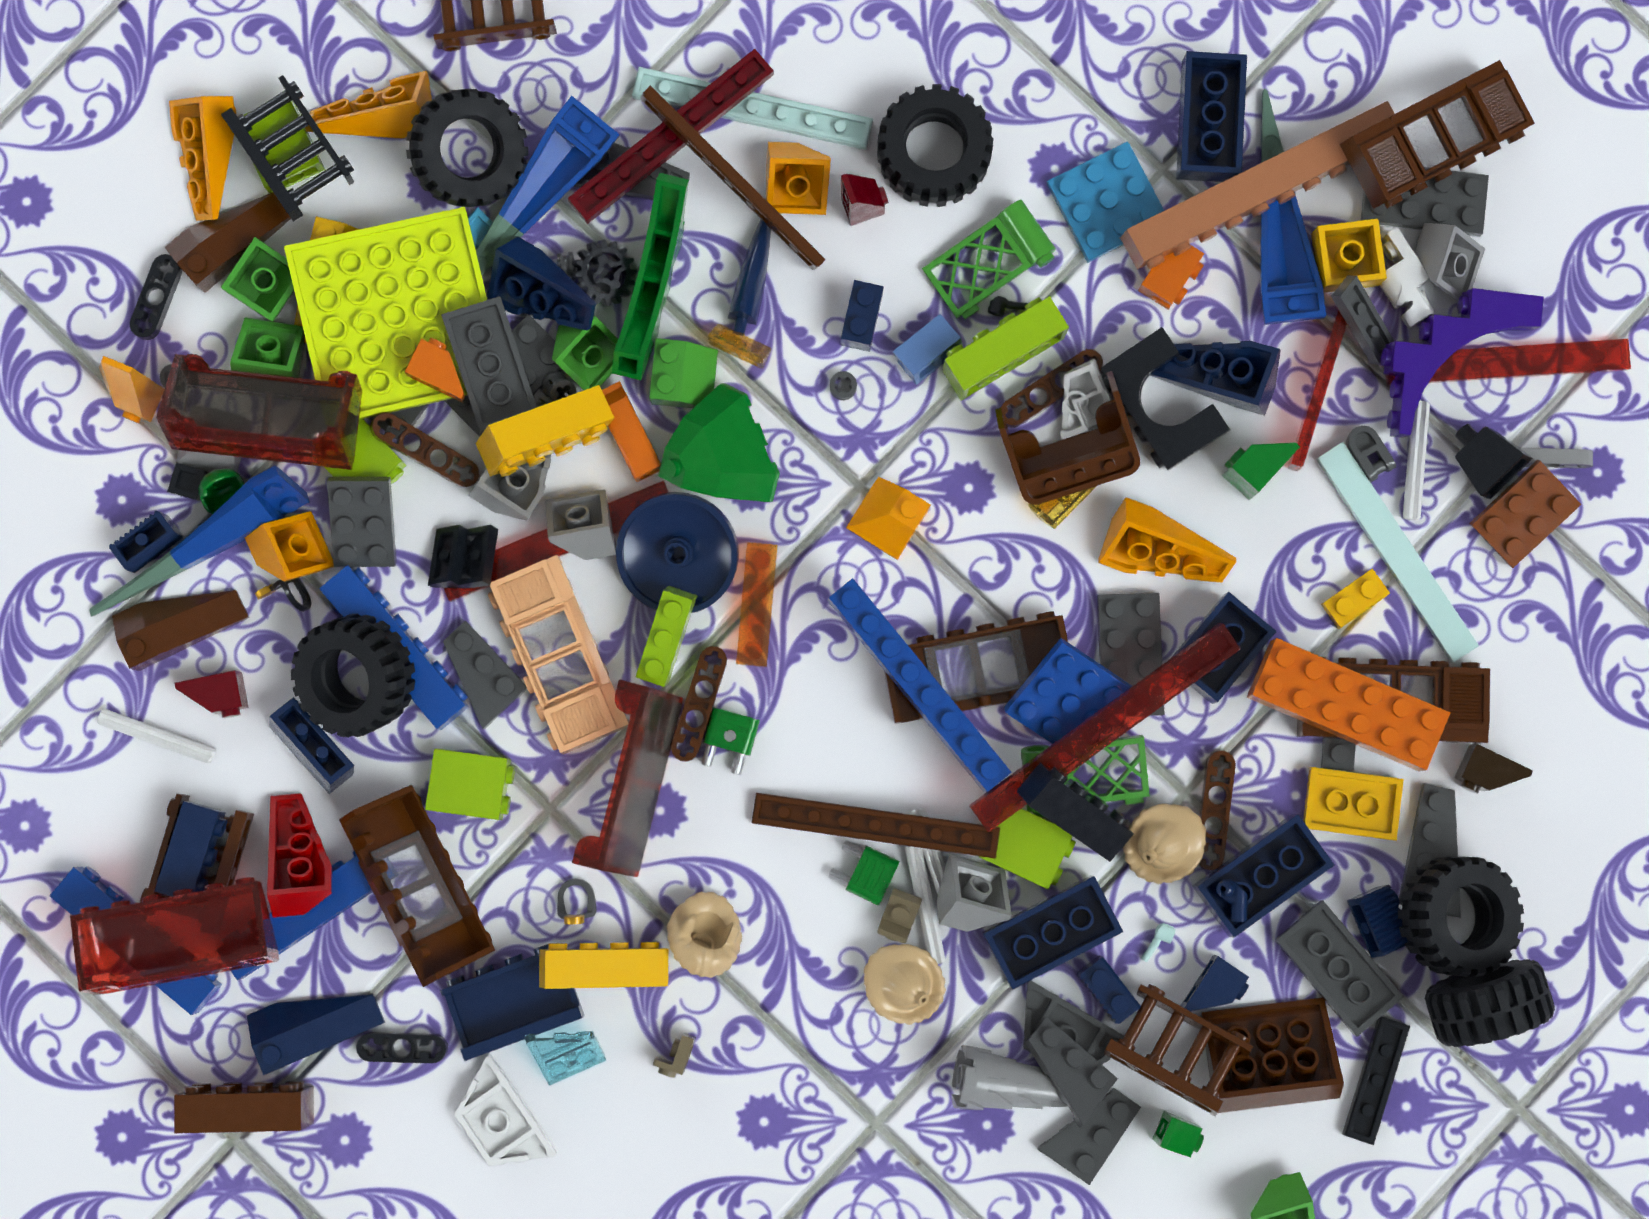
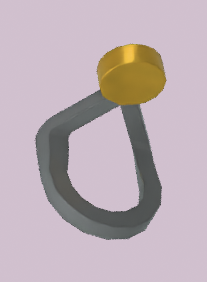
M574 878L562 884L558 891L557 914L559 918L564 919V924L585 923V918L593 917L596 914L594 890L587 881ZM580 885L585 888L588 893L586 913L577 915L566 913L564 892L568 887Z

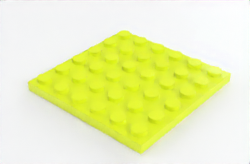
M465 207L284 246L327 427L377 416L381 413H391L453 399L406 376L405 370L421 339L428 342L430 338H433L447 345L445 350L451 355L464 395H467L441 314L487 300Z

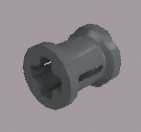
M559 371L547 373L541 382L542 391L552 401L567 397L564 395L565 392L568 396L577 392L575 385L567 380L566 376Z

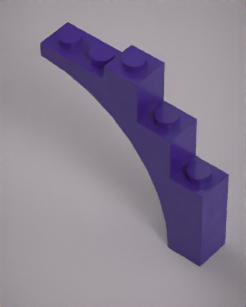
M1472 288L1463 292L1458 300L1457 312L1460 314V317L1434 314L1424 319L1419 329V339L1422 340V344L1394 341L1387 344L1381 354V366L1384 367L1383 375L1395 376V380L1390 385V397L1393 398L1392 410L1389 411L1387 416V427L1390 428V437L1402 438L1411 435L1415 411L1424 389L1437 369L1454 352L1472 340L1486 334L1502 331H1531L1541 327L1544 296Z

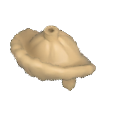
M1158 804L1142 810L1139 816L1134 818L1128 827L1134 835L1122 848L1125 854V862L1129 865L1130 870L1135 872L1137 877L1156 884L1172 883L1192 874L1203 858L1204 846L1206 844V828L1202 824L1200 816L1194 813L1191 808L1177 804Z
M701 891L687 898L672 913L667 924V939L670 949L674 954V959L680 963L683 969H687L692 975L712 978L715 975H722L724 971L731 968L732 963L736 961L737 955L740 952L742 933L739 918L734 912L733 906L724 896L717 895L714 892L705 893Z
M893 944L881 947L869 957L868 963L864 966L866 996L871 1006L875 1008V1012L890 1021L899 1024L906 1023L907 1025H912L915 1022L920 1023L924 1019H929L943 1002V995L946 991L944 986L945 978L942 976V970L938 966L937 961L925 949H920L910 944Z

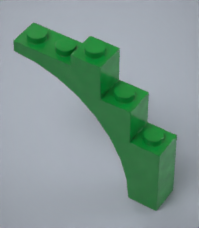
M660 172L656 179L643 254L625 321L614 349L612 374L642 380L655 345V340L659 334L661 313L670 291L673 266L682 245L685 225L683 220L689 185L688 179Z

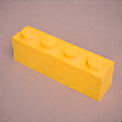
M610 942V948H598V943H579V949H567V943H549L548 949H540L539 987L544 989L668 986V949L659 948V942H640V948H629V942Z

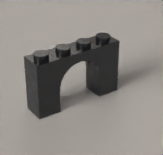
M1161 327L1101 367V370L1104 373L1102 376L1104 385L1109 392L1112 390L1106 373L1113 372L1127 417L1131 415L1137 423V426L1133 428L1142 443L1148 440L1154 449L1150 455L1159 468L1165 466L1169 471L1231 430L1214 404H1211L1184 423L1174 426L1158 424L1148 417L1141 401V393L1145 381L1153 372L1180 355L1164 328Z

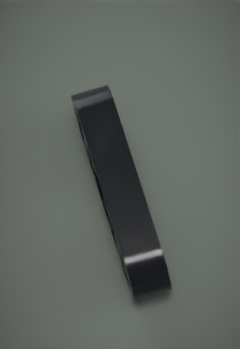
M163 254L154 259L130 319V329L140 339L151 340L159 334L181 278L182 269L171 255ZM170 262V266L174 270L172 273L167 272L163 281L169 284L166 288L162 284L155 282V279L162 282L164 273L160 268L161 266H167ZM156 289L162 290L164 293L163 301L158 305H151L148 301L150 292ZM147 307L151 311L158 313L157 316L150 313L148 322L152 324L151 329H145L142 333L139 323L140 321L146 322L149 313L143 310Z
M371 1032L360 1037L356 1045V1051L361 1059L368 1062L437 1063L446 1057L448 1043L443 1036L438 1034ZM370 1038L374 1039V1044L384 1045L386 1044L385 1038H389L387 1046L389 1057L384 1056L386 1050H376L373 1056L369 1055L370 1052L364 1049V1044L369 1043ZM398 1039H405L411 1045V1051L405 1057L398 1056L394 1051V1044ZM416 1039H421L419 1046H428L432 1040H435L436 1046H441L442 1050L437 1052L435 1057H431L430 1051H420V1058L415 1057L418 1049Z

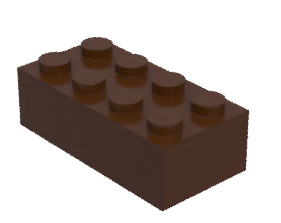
M271 1081L255 1082L254 1085H248L247 1088H242V1082L223 1083V1085L216 1086V1088H211V1083H195L192 1086L184 1087L183 1092L174 1095V1134L301 1131L314 1124V1086H304V1081H287L285 1084H280L279 1087H273V1082Z

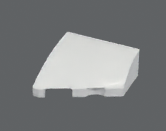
M1095 359L1083 363L1064 374L1063 414L1060 431L1062 440L1088 431L1089 427L1097 425L1095 419L1096 410L1103 403L1112 400L1109 391L1104 385Z

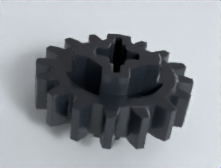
M606 240L598 241L597 246L594 242L586 244L587 251L582 249L577 252L581 260L572 261V265L577 267V272L571 273V277L578 278V283L576 284L589 297L591 296L596 305L600 301L603 307L610 306L611 301L614 304L621 303V296L628 297L631 295L627 287L635 286V281L630 279L631 275L637 273L636 269H630V264L634 262V258L626 259L625 254L628 249L625 247L617 250V242L615 241L610 242L608 246ZM606 254L612 256L616 261L608 259ZM612 268V270L607 272L604 278L601 277L596 279L597 276L601 275L604 269ZM592 286L600 287L601 291L605 293L598 292Z

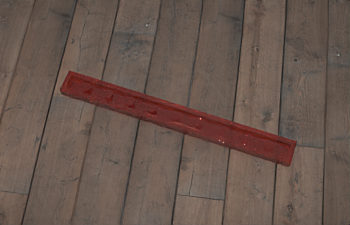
M1219 623L994 786L990 791L972 802L969 807L986 831L990 832L1027 805L1016 790L1040 762L1049 769L1056 766L1064 774L1068 775L1241 648L1225 625Z

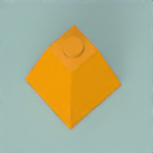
M768 142L766 200L779 213L826 215L831 158L799 143Z
M878 477L846 529L898 560L928 513L931 504L907 489Z
M311 511L263 523L245 537L256 565L284 582L334 567L333 558Z

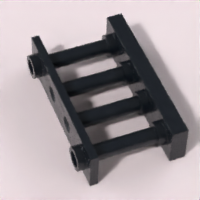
M282 75L278 79L285 90L245 116L241 114L237 117L232 108L221 115L294 222L303 216L298 206L303 204L302 200L341 175H343L349 185L353 184L354 180L350 173L354 171V168L345 155L340 158L338 157L300 101L304 95L295 81L288 83L284 75ZM290 101H293L301 115L263 140L257 139L253 141L248 133L253 129L251 126ZM309 125L318 140L281 164L277 165L275 163L270 166L265 158L269 155L268 151ZM326 150L335 164L296 190L291 188L287 191L282 184V181L286 179L285 175Z

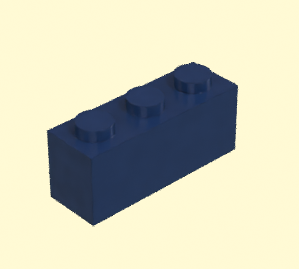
M293 697L269 716V727L327 793L331 794L353 776L354 764L319 725L316 726L309 719L311 716L307 712L302 711L298 701Z
M183 801L155 892L188 902H196L199 897L204 896L208 886V880L205 879L208 867H213L218 854L215 845L218 837H222L226 830L227 820L224 819L226 812L195 802Z

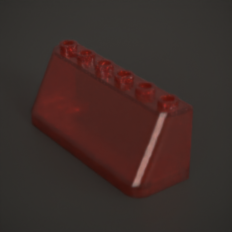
M254 877L237 879L235 880L236 885L224 887L223 883L205 885V891L193 893L192 889H182L174 891L173 897L162 898L161 895H149L142 897L141 903L131 904L129 900L111 903V908L100 910L99 906L81 908L80 914L70 916L79 992L93 995L109 994L279 961L278 947L262 883L255 881Z

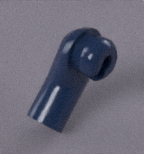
M1231 879L1220 881L1217 884L1216 891L1220 897L1231 904V921L1247 922L1248 896L1246 891Z

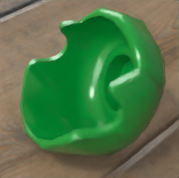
M229 468L215 469L203 476L198 487V493L205 510L214 514L244 485V481L238 472Z

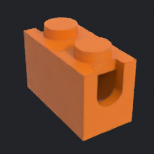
M1191 245L1189 250L1178 256H1175L1173 252L1164 256L1165 261L1150 270L1138 291L1169 310L1173 302L1179 305L1188 291L1183 286L1189 277L1193 280L1196 279L1204 266L1199 261L1205 253Z

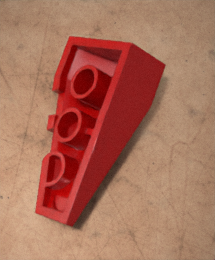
M302 794L270 796L267 898L273 918L305 915L332 894V865L326 855L320 836L315 829Z

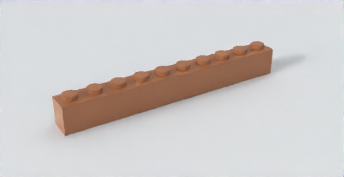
M1386 101L1126 229L1120 239L1137 270L1146 265L1148 269H1152L1164 262V256L1172 252L1175 256H1178L1189 250L1191 243L1197 240L1204 243L1215 237L1217 230L1223 227L1230 230L1244 222L1242 218L1249 214H1252L1253 217L1261 215L1269 210L1270 207L1268 205L1275 201H1278L1279 204L1289 201L1296 196L1294 192L1304 188L1305 192L1322 183L1320 179L1328 175L1333 179L1347 171L1346 166L1350 165L1340 144L1395 113L1389 102Z

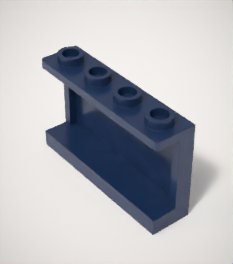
M549 944L533 949L535 955L523 959L522 954L505 959L506 966L494 970L492 964L475 970L477 977L465 981L464 975L446 981L447 988L440 990V992L446 998L463 1047L460 1050L464 1061L579 1020L585 1016L575 988L544 989L539 987L540 949H548Z

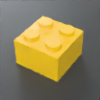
M1378 219L1317 226L1312 232L1311 239L1314 259L1324 293L1334 292L1347 275L1357 276L1364 288L1380 286L1387 279Z

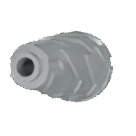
M962 1045V1050L958 1051L953 1071L952 1087H956L960 1091L959 1095L951 1094L954 1108L984 1110V1108L1012 1109V1107L1043 1109V1107H1067L1066 1102L1063 1104L1057 1093L1059 1091L1050 1077L1045 1075L1040 1067L1019 1063L1015 1059L992 1054L990 1050L974 1046Z

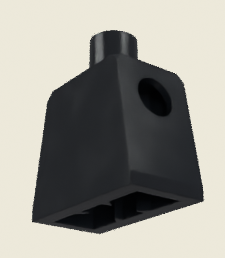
M1466 424L1455 434V437L1464 445L1456 454V460L1476 491L1481 496L1490 500L1533 459L1500 433L1487 426L1477 433L1470 424Z

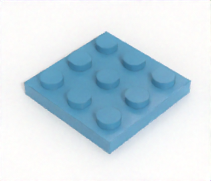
M1128 141L1047 181V186L1087 263L1123 246L1124 244L1120 237L1126 229L1164 211Z

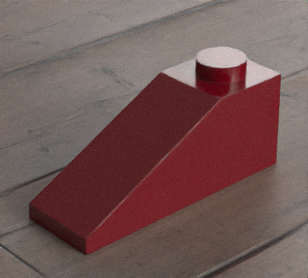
M852 174L841 175V201L850 226L885 214V204L889 202L883 186L878 188L876 180Z

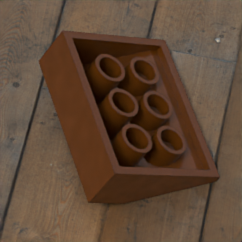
M1323 998L1201 1012V1018L1230 1034L1232 1030L1243 1034L1249 1039L1248 1043L1253 1046L1248 1056L1241 1052L1238 1053L1218 1091L1220 1094L1218 1099L1224 1102L1218 1113L1340 1098L1344 1081L1326 1003ZM1212 1036L1206 1045L1210 1078L1228 1046Z

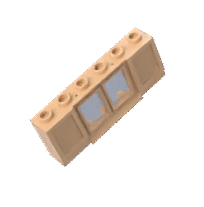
M555 555L491 582L490 588L492 592L488 593V597L494 610L500 609L503 620L499 622L506 638L511 636L515 648L511 649L514 659L518 666L523 664L528 675L523 677L525 685L530 694L535 693L539 704L535 705L538 716L541 722L547 721L551 730L547 734L548 740L554 751L559 749L560 754H566L627 728L631 724L626 718L620 698L610 680L607 667L601 659L596 641L590 633L585 621V615L577 602L571 582L563 569L561 558Z

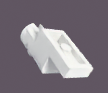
M1396 227L1381 240L1383 252L1388 259H1394L1396 264L1386 270L1387 279L1380 287L1392 303L1394 309L1399 307L1407 308L1400 318L1407 328L1410 329L1435 311L1431 307L1425 291H1420L1419 289L1420 286L1429 280V277L1422 263L1398 227Z

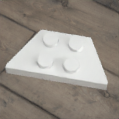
M491 1054L486 1056L466 1095L454 1113V1116L488 1166H496L510 1162H523L544 1157L550 1158L557 1155L558 1152Z

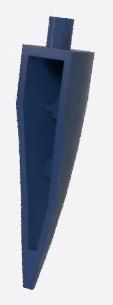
M761 219L743 261L728 314V319L735 320L733 333L744 336L747 323L757 325L763 299L771 229Z

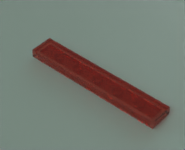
M1338 307L1334 314L1295 443L1300 448L1291 456L1287 468L1297 472L1304 466L1347 325Z

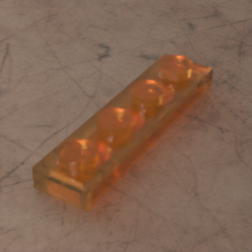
M747 542L736 665L767 667L778 545Z

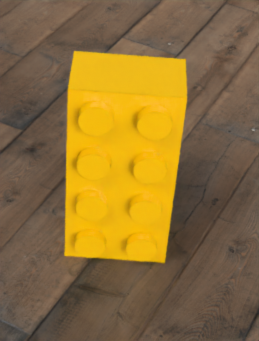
M600 385L490 424L475 444L490 477L499 473L501 477H505L516 472L518 466L528 463L529 467L535 466L545 461V456L555 453L556 456H561L572 451V446L582 443L583 446H588L599 441V436L608 430L607 426L613 421L614 416Z

